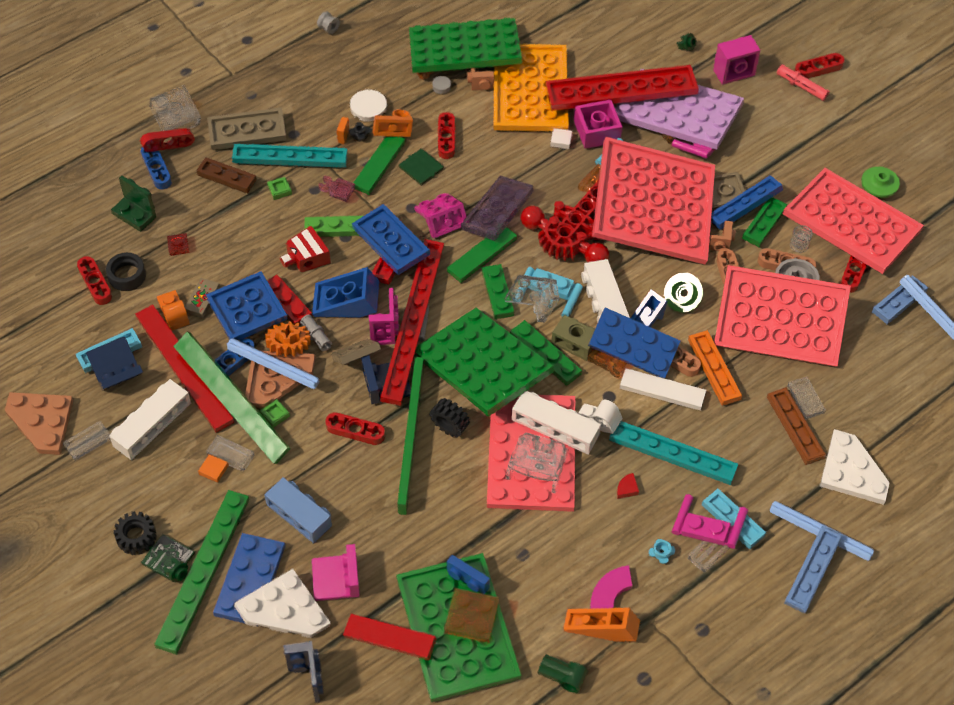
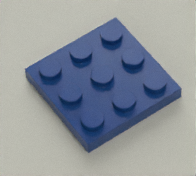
M262 271L206 294L207 301L229 340L234 338L239 341L288 319L286 312Z

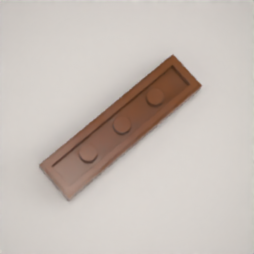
M787 387L768 393V401L805 465L825 459L826 454Z

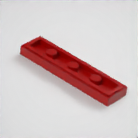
M350 614L343 633L345 638L426 660L430 659L436 642V637L433 635L355 614Z

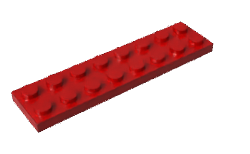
M691 65L546 81V91L551 111L572 109L575 106L612 100L613 104L689 96L699 92Z

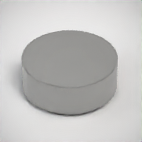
M439 76L433 80V90L436 93L445 94L450 91L451 81L449 78Z

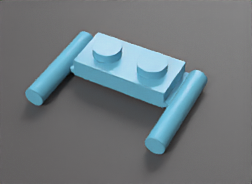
M528 267L513 296V300L520 302L528 286L532 289L568 300L561 316L566 315L569 317L583 286L579 283L574 284V280L539 268L534 270V268Z

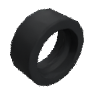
M123 252L117 254L106 265V273L110 285L117 290L131 291L141 286L145 281L146 270L143 261L134 253ZM126 265L138 268L137 272L128 278H119L114 275L119 268Z

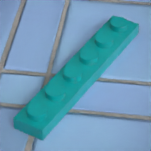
M234 144L232 162L346 168L348 150L347 148Z
M623 421L619 423L609 438V441L728 485H731L738 467V463Z

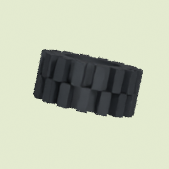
M443 398L433 407L429 415L432 417L431 420L435 422V426L440 427L439 430H444L445 434H450L451 437H458L470 424V418L466 412L462 411V407L459 408L456 402L452 403V400Z
M134 511L131 512L132 516H128V513L124 514V520L121 517L118 519L119 524L115 523L114 536L119 548L124 550V553L128 554L130 551L131 555H135L136 551H138L140 555L143 554V549L146 551L150 550L149 545L153 546L155 544L154 540H156L157 536L152 519L147 514L144 516L143 512H139L136 515ZM140 527L144 530L139 538L129 539L127 537V533L133 528Z

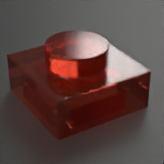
M187 233L167 236L170 256L190 253Z

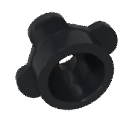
M361 122L356 123V126L349 130V134L357 141L366 140L368 134L371 133V128L364 126Z

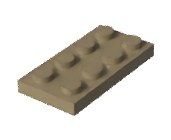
M282 108L207 117L211 150L232 148L234 144L255 145L287 140Z

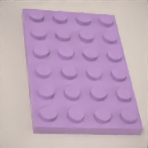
M698 85L699 92L695 95L619 103L615 110L619 120L717 150L741 109L744 98Z

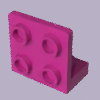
M440 194L437 198L422 201L418 206L414 207L415 211L426 219L432 238L468 225L463 203L449 194Z
M389 288L390 314L379 313L369 315L370 340L378 342L379 345L395 344V336H398L399 333L398 295L393 294V288Z
M355 544L346 545L347 553L341 556L312 559L315 601L360 597Z

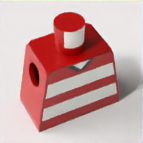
M312 226L307 227L286 242L288 254L280 257L284 268L295 264L300 272L331 263L329 249Z

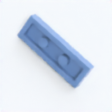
M912 275L911 278L926 292L928 287ZM900 285L873 307L872 313L888 324L916 300Z

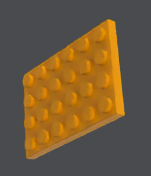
M520 44L522 64L494 66V130H568V109L551 111L546 91V81L567 79L566 45Z

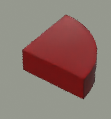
M634 473L623 477L618 484L617 499L638 495L639 489Z

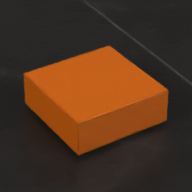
M342 117L336 130L338 143L345 144L350 130L349 118Z
M209 454L198 472L199 475L218 483L229 465L228 462Z

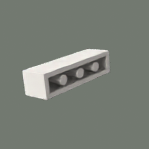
M608 259L584 263V272H581L582 282L587 284L588 298H592L593 312L598 315L597 322L605 307L630 318Z
M169 379L157 389V392L150 398H147L135 412L129 414L120 426L113 429L109 435L113 447L132 460L191 404L189 393Z
M525 391L521 394L512 409L513 421L588 455L600 435L601 424L596 420L579 415L572 409L559 406L554 401L541 398L534 392Z

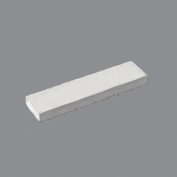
M625 368L620 384V389L700 411L706 393L705 389Z

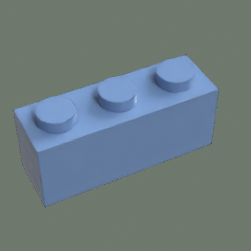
M283 477L264 494L266 505L314 544L332 526L331 514L325 507L322 506L320 508L315 504L314 499L309 494L304 495L299 491V487L293 481L288 482Z

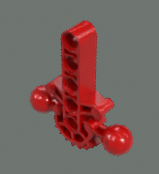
M599 180L575 207L565 205L562 201H556L554 204V214L549 220L545 218L543 210L538 206H527L523 209L520 217L522 225L530 230L542 229L538 233L539 245L543 248L544 253H548L549 257L555 256L556 260L563 258L564 261L570 257L573 260L575 255L581 252L585 254L587 263L605 259L609 260L610 253L604 244L592 243L590 245L586 242L589 239L601 240L600 238L592 237Z

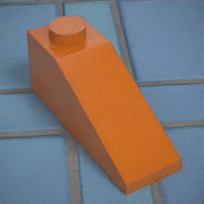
M630 608L567 609L563 630L569 633L610 641H637L640 619Z

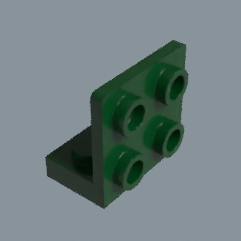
M121 175L119 181L124 198L111 209V212L117 218L142 232L157 218L151 197L152 194L147 188H142L132 179H127Z

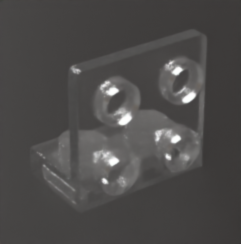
M518 275L505 296V302L534 305L533 310L536 314L537 322L545 323L560 300L557 280L527 275Z

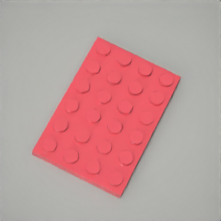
M826 168L783 211V215L882 274L924 227L923 224Z
M728 265L714 343L716 346L837 367L851 286Z
M539 395L541 398L554 401L559 406L575 411V396ZM518 396L491 415L487 508L574 512L575 448L513 421L512 409L520 397ZM544 451L546 456L540 457L539 453ZM542 458L544 461L540 464L537 462V459ZM535 465H541V469H535Z

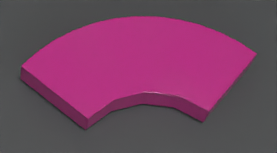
M629 565L608 572L598 581L591 596L590 608H614V601L617 596L623 591L632 589Z

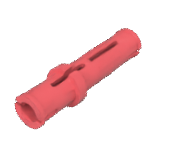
M784 64L777 71V75L790 81L791 85L799 86L822 101L827 98L830 92L802 76L799 71L795 72Z

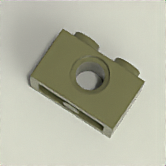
M564 315L552 332L551 343L587 361L595 350L588 346L595 328L588 327L575 318Z

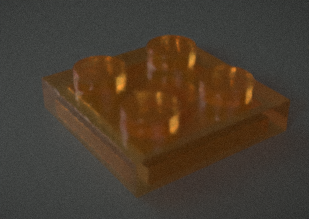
M455 588L444 633L489 643L499 605V597Z

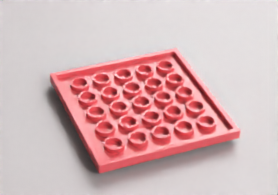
M606 137L603 143L592 237L705 265L708 261L715 165Z

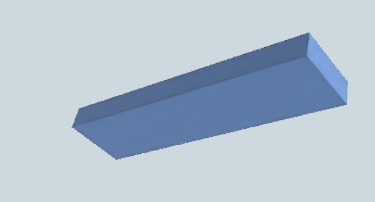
M824 526L821 527L784 604L805 614L843 535Z

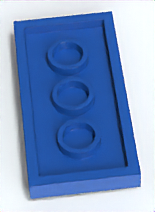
M384 204L352 223L353 229L397 275H400L430 255V250Z
M605 307L588 346L657 377L665 378L680 340Z
M242 533L213 611L215 617L245 623L234 607V604L274 580L285 549L284 542Z

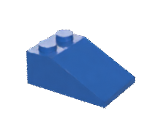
M368 267L315 283L312 315L314 317H363L376 313L379 280Z

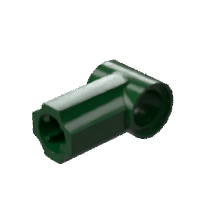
M547 654L543 657L538 669L539 675L560 683L563 689L571 693H579L588 673L586 667L579 663L569 662L568 664Z

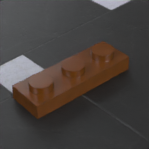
M205 157L196 170L197 175L247 194L257 181L254 174Z

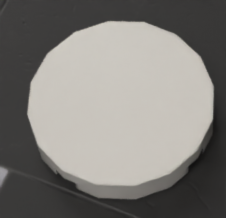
M363 90L352 97L350 110L353 116H357L362 121H374L375 115L382 116L387 111V101L385 96L378 91Z

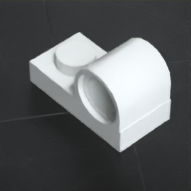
M602 400L598 407L584 403L578 412L579 415L596 420L601 424L600 431L610 434L614 433L622 420L619 408L609 400Z

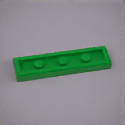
M386 136L353 182V189L370 195L404 146L405 139L399 136Z
M503 224L447 267V272L462 283L516 241L517 235Z

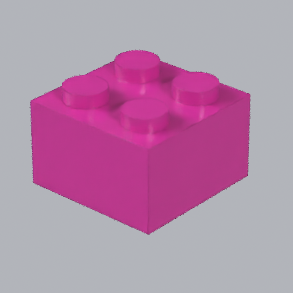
M751 35L718 44L713 71L722 85L755 76L761 50Z
M612 100L575 106L574 123L584 149L602 146L606 137L613 139L621 138L622 125Z

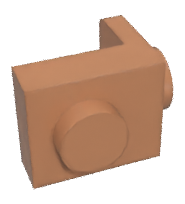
M471 68V72H467V82L471 83L472 90L494 89L493 71L475 72V68Z
M725 221L722 236H711L710 250L720 251L721 249L730 248L731 241L734 242L736 230H732V221Z

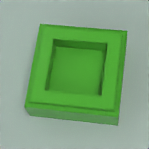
M286 177L267 182L274 200L292 195V190Z
M277 399L260 410V414L273 428L290 417L288 410Z

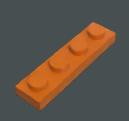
M708 330L690 335L688 341L696 357L700 360L701 367L721 405L741 400L742 394Z

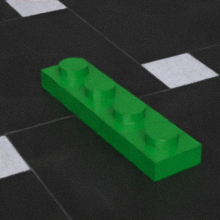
M526 320L510 331L513 336L552 364L554 367L552 374L566 386L582 375V370Z

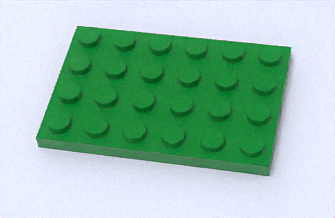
M515 18L409 27L413 73L522 64Z
M474 308L419 344L415 353V357H423L424 364L488 417L554 372L552 364L478 308Z
M483 553L461 558L460 560L490 578V587L485 595L479 591L471 590L467 583L462 580L452 578L447 571V562L396 575L410 629L436 637L430 659L419 658L431 703L521 679V672Z

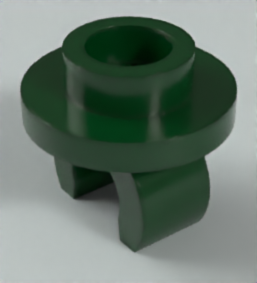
M692 33L681 36L682 42H677L678 48L693 51L697 44L695 36Z
M172 558L171 561L174 566L171 569L164 566L163 570L169 576V579L176 583L182 581L187 576L188 565L184 561L179 562L178 559Z

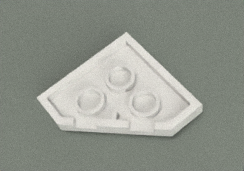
M834 429L820 487L884 505L890 482L855 435Z
M293 569L234 604V607L245 623L251 626L269 627L270 630L284 633L293 632L308 638L315 636L330 626V621Z

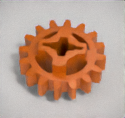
M290 321L288 324L281 322V326L273 325V329H268V333L265 334L266 347L270 348L271 353L276 351V356L284 354V357H287L288 354H291L295 357L297 352L303 354V349L308 350V345H310V331L306 330L305 326L300 327L299 323L293 325Z

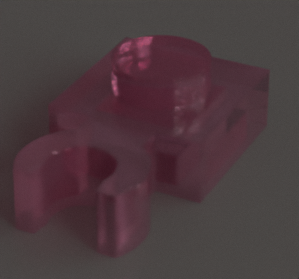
M324 176L323 181L327 184L319 183V190L323 192L329 191V196L345 202L348 201L355 190L354 183L340 178L332 181L331 177Z

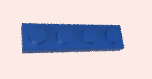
M771 175L713 211L711 222L722 230L725 221H736L783 191L782 184Z

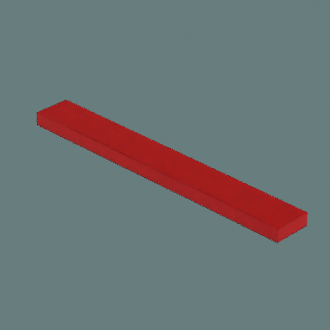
M152 304L135 313L137 320L213 430L217 433L233 424L234 419L225 406L173 347L178 342V339Z

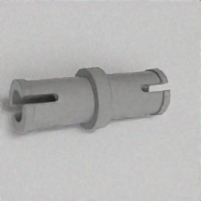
M305 315L300 323L306 327V330L310 331V339L317 343L321 351L330 349L332 342L324 334L322 326L317 325L311 315Z

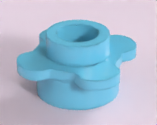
M663 539L656 540L654 547L649 549V555L657 558L661 564H666L670 555L675 553V548Z

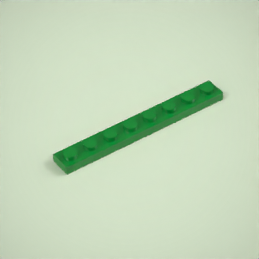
M228 490L154 643L155 648L177 655L247 507L249 496Z

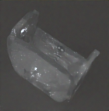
M524 433L519 436L516 447L510 457L506 470V479L511 480L513 472L516 471L531 478L553 481L551 493L555 494L561 480L569 449L562 442L531 433Z

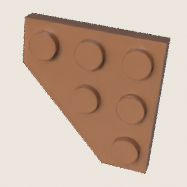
M262 351L313 375L315 354L296 353L295 357L291 354L284 357V354L276 356V351L272 353L270 351ZM251 360L245 396L255 408H264L274 400H278L292 391L301 383Z
M9 392L5 407L8 417L13 420L39 454L61 455L74 401L72 396Z

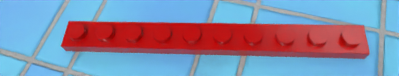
M424 240V245L430 250V255L418 262L380 402L399 406L402 404L444 249L443 242Z

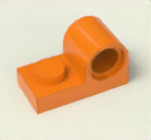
M401 109L394 110L392 116L375 115L373 135L411 137L413 119L409 112Z
M176 290L156 296L171 331L190 325L186 309L182 300L179 299Z

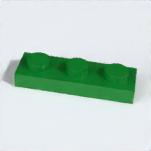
M774 197L767 200L744 232L742 239L760 247L783 215V211L788 204Z
M502 265L482 267V275L494 320L513 317L514 309Z

